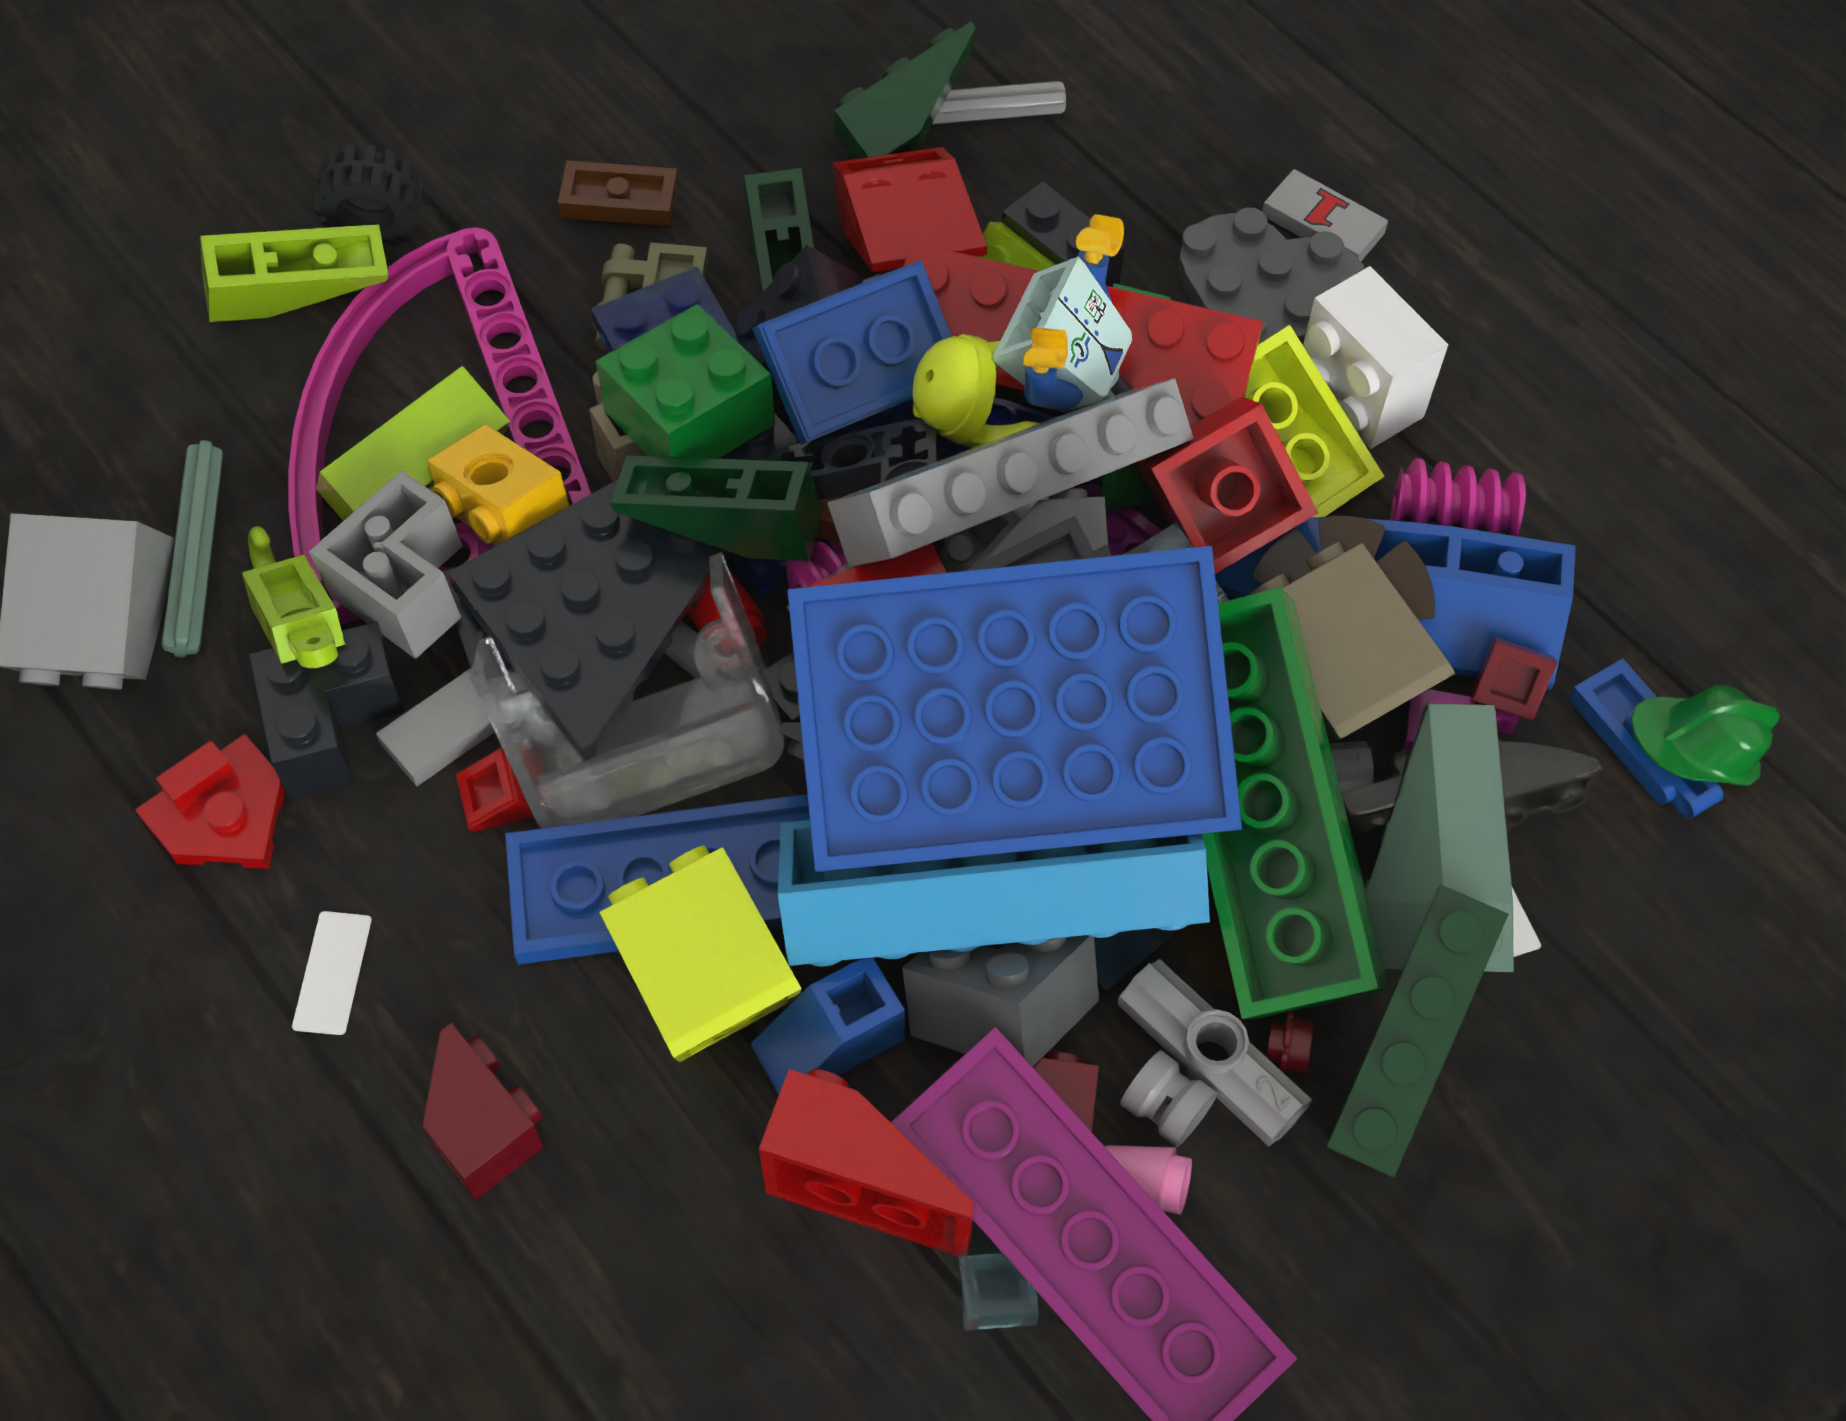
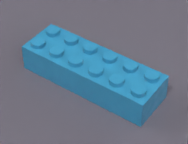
M810 820L781 823L777 894L789 966L802 964L830 966L841 960L869 957L899 959L910 953L947 949L954 952H967L980 946L1015 942L1025 945H1036L1049 939L1083 935L1104 938L1122 931L1151 928L1171 931L1182 929L1189 924L1210 922L1206 848L1202 834L815 872Z

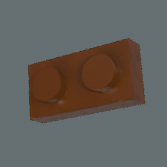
M566 160L558 198L560 218L671 226L679 186L677 169Z

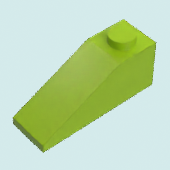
M379 224L200 236L201 272L209 322L270 318L388 281V270Z

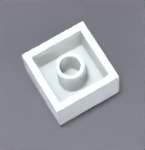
M1369 266L1314 298L1303 347L1362 441L1372 449L1425 416L1448 344Z

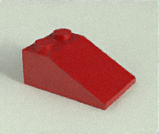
M789 1069L759 1147L766 1194L966 1259L971 1245L975 1203L857 1090L849 1088L846 1080L824 1070L812 1069L807 1075Z

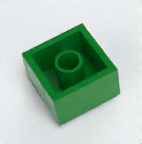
M699 304L690 307L596 360L604 412L647 456L719 459L775 425L771 374Z

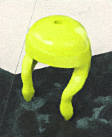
M966 334L952 336L936 342L926 351L919 362L913 381V414L915 417L923 419L925 424L934 427L936 433L958 445L962 444L975 448L1040 424L1031 421L1007 425L985 424L991 412L996 387L995 366L997 364L992 360V357L1000 341L988 342L978 336Z

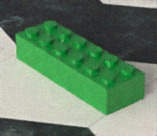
M1277 587L1219 603L1242 830L1203 833L1202 837L1206 848L1207 870L1241 1018L1259 1020L1286 1014L1292 1010L1295 1012L1389 991L1295 601L1282 587Z

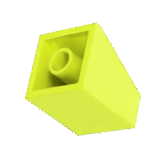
M702 845L684 853L669 863L672 874L651 885H648L646 879L642 877L618 888L608 895L612 905L599 912L673 1058L678 1062L684 1061L793 1002L801 994V987L723 847L709 854L706 846Z

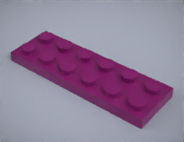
M996 1027L891 1122L975 1203L973 1221L1151 1421H1234L1297 1360L1296 1356Z

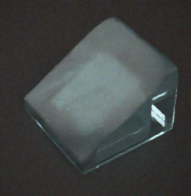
M1003 1253L958 1257L964 1330L1037 1324L1039 1309L1036 1290Z

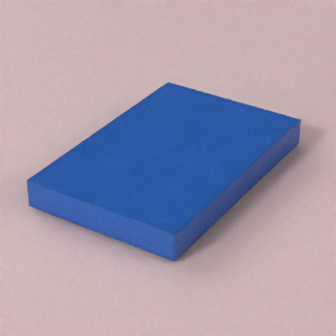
M922 260L752 328L800 445L912 399L914 375L926 351L936 342L952 337Z

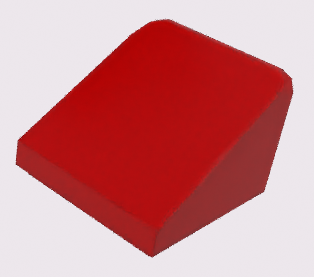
M508 746L501 747L456 774L467 828L472 832L532 818L546 811V804L534 759Z

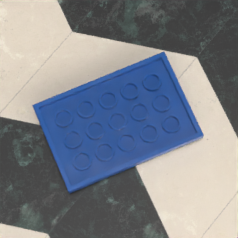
M1212 546L788 589L815 872L1242 830Z

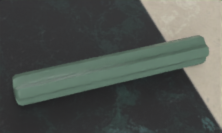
M201 440L199 444H191L186 450L161 642L165 651L174 653L175 657L185 658L186 655L197 654L201 648L224 455L220 448L212 446V443L206 440Z

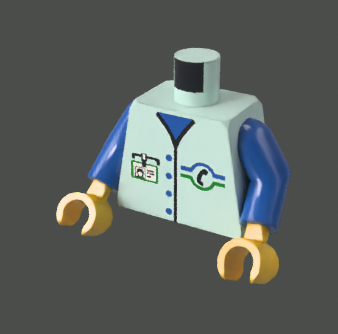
M1094 214L1090 219V228L1082 229L1076 238V245L1080 250L1078 257L1033 274L992 357V360L1025 386L1024 396L1031 405L1067 412L1134 389L1131 383L1119 371L1132 342L1131 330L1112 304L1105 283L1109 256H1115L1118 253L1123 241L1124 225L1123 221L1119 218Z

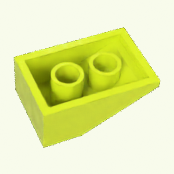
M1288 325L1260 343L1257 347L1245 398L1263 405L1318 511V514L1313 517H1325L1385 476L1292 327Z

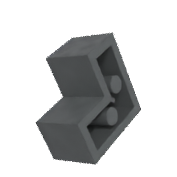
M1088 935L1054 938L1036 945H1025L1018 942L1005 943L999 950L980 946L967 952H954L948 949L919 952L902 967L912 1037L966 1054L996 1027L1032 1067L1099 1001L1094 937Z

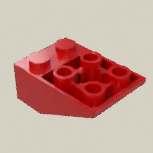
M943 147L833 162L840 230L872 272L879 271V274L882 276L904 267L910 242L975 257L988 255L985 239L956 160Z

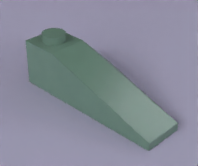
M1427 704L1401 778L1403 783L1390 821L1386 823L1380 841L1382 845L1371 878L1367 880L1365 886L1384 969L1402 970L1435 892L1440 885H1443L1509 914L1484 972H1514L1513 895L1495 705Z

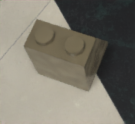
M1337 542L1306 560L1311 572L1290 584L1285 574L1282 573L1250 592L1252 595L1282 587L1295 601L1328 741L1339 740L1455 674L1448 660L1363 543L1345 552L1340 542Z

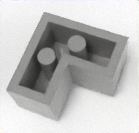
M403 471L399 472L309 551L330 597L367 624L378 622L382 635L415 659L461 618L444 573L438 569L462 547L449 509L444 499Z

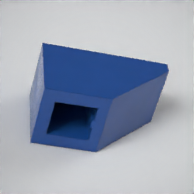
M861 958L809 985L751 1043V1046L779 1095L789 1069L807 1075L810 1070L818 1069L839 1076L903 1042L905 1010L874 958Z

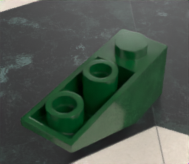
M972 22L967 23L957 31L953 28L942 31L930 41L926 51L912 60L908 57L897 60L886 69L880 81L866 90L862 86L848 92L838 102L837 109L834 110V133L853 159L919 150L972 52L976 30Z

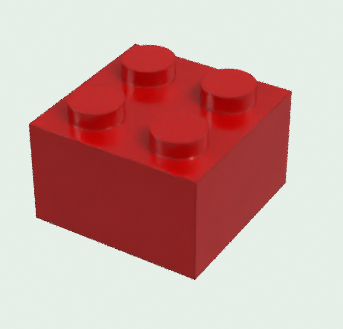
M1239 397L1190 426L1194 437L1193 440L1136 462L1182 549L1212 546L1215 574L1318 514L1263 405L1244 397Z

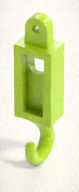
M253 527L248 534L249 553L253 569L242 572L251 608L280 663L283 664L297 659L298 663L306 668H318L330 664L338 656L336 647L345 645L334 604L304 555L276 562L267 532L262 527Z

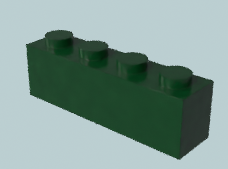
M1440 885L1437 888L1327 1140L1328 1148L1393 1178L1395 1177L1509 915L1508 913L1446 886Z

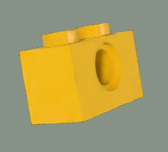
M486 424L427 460L435 484L431 491L445 500L452 519L456 517L464 522L487 544L493 542L499 545L569 507L561 472Z

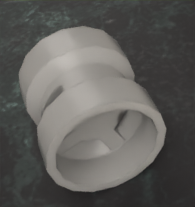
M1160 1050L1144 1065L1131 1082L1121 1099L1120 1105L1137 1118L1148 1117L1157 1124L1159 1135L1175 1148H1178L1204 1118L1218 1093L1202 1080L1190 1081L1180 1073L1179 1063L1163 1050Z

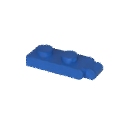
M1624 659L1617 661L1574 686L1568 700L1658 804L1665 805L1671 802L1684 817L1691 819L1723 799V791L1717 782L1695 781L1678 777L1658 766L1643 752L1633 735L1630 720L1634 708L1646 698L1657 696Z

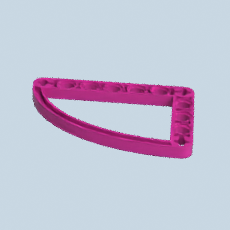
M477 227L465 228L434 239L404 255L387 268L388 281L365 287L353 299L331 329L315 358L301 395L293 428L288 468V510L294 556L304 555L327 594L328 591L309 551L324 539L322 496L316 490L319 472L324 469L325 451L332 419L342 390L360 354L378 329L415 295L453 274L501 411L510 420L508 430L512 441L550 466H562L570 470L569 477L563 483L568 502L571 505L591 495L586 477L500 247L494 235L485 229ZM478 253L482 259L484 270L474 272L468 255ZM494 290L505 295L499 303L492 306H482L474 302L476 297L485 291ZM502 333H513L520 337V341L509 349H497L490 345L491 340ZM527 376L537 381L536 385L525 393H513L506 389L507 384L516 377ZM533 421H547L554 426L552 431L542 438L534 439L522 434L523 428ZM464 522L454 524L462 543L461 548H465L471 553L466 562L497 546L493 542L490 544L483 542L473 529ZM440 566L438 569L445 571L452 568ZM336 600L332 601L337 610L340 624L360 619Z

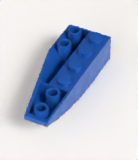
M1311 517L1294 527L1300 531L1316 554L1321 552L1318 522L1322 517ZM1368 519L1385 527V532L1374 557L1376 562L1398 544L1407 541L1424 563L1433 586L1435 617L1432 619H1421L1419 622L1448 660L1455 672L1454 675L1477 678L1493 636L1554 656L1558 663L1547 687L1548 690L1552 689L1573 600L1575 545L1453 526ZM1284 534L1216 573L1217 591L1235 598H1241L1251 595V591L1263 585L1254 580L1252 575L1262 556Z

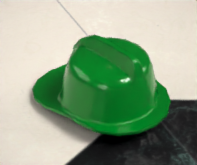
M1715 685L1688 699L1674 697L1646 698L1634 708L1630 721L1633 735L1643 752L1658 766L1670 773L1695 781L1750 786L1760 778V759L1771 746L1772 729L1779 721L1780 714L1776 707L1754 702L1742 691L1730 685Z

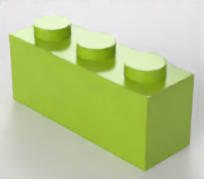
M461 366L321 470L316 490L343 521L401 471L431 490L435 484L427 462L428 459L485 424L504 435L510 420L469 372Z

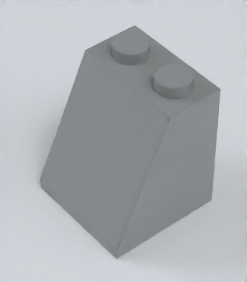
M11 513L0 618V667L20 671L19 682L36 685L59 686L60 675L83 676L82 686L113 690H122L123 679L146 680L167 601L175 538L138 521Z

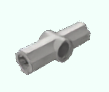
M1158 959L1156 962L1149 963L1119 996L1118 1005L1179 1062L1181 1074L1190 1081L1202 1080L1218 1093L1216 1098L1268 1147L1275 1141H1278L1308 1109L1312 1099L1249 1042L1247 1030L1239 1018L1229 1012L1213 1009L1162 960ZM1205 1042L1217 1043L1227 1051L1229 1058L1222 1061L1209 1060L1201 1054L1197 1045Z

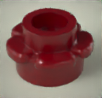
M1294 1010L1287 1012L1286 1023L1272 1021L1267 1058L1273 1063H1279V1070L1285 1075L1286 1072L1307 1075L1314 1020L1294 1017Z

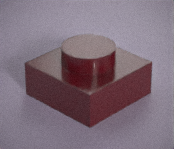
M1493 636L1470 692L1472 700L1485 705H1495L1497 709L1534 720L1558 662L1554 656Z

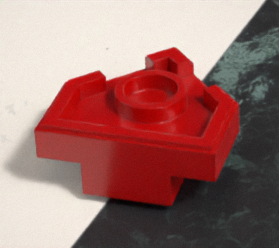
M243 734L222 750H219L212 741H209L155 778L163 791L135 809L143 823L177 864L204 865L208 861L240 863L243 868L269 869L274 848L272 838L279 810H282L286 791L274 767L247 735Z

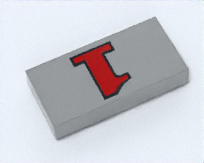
M1295 169L1264 202L1262 210L1267 219L1301 238L1312 237L1316 233L1323 231L1335 233L1342 239L1344 247L1349 249L1360 261L1365 258L1385 234L1388 224L1387 219Z

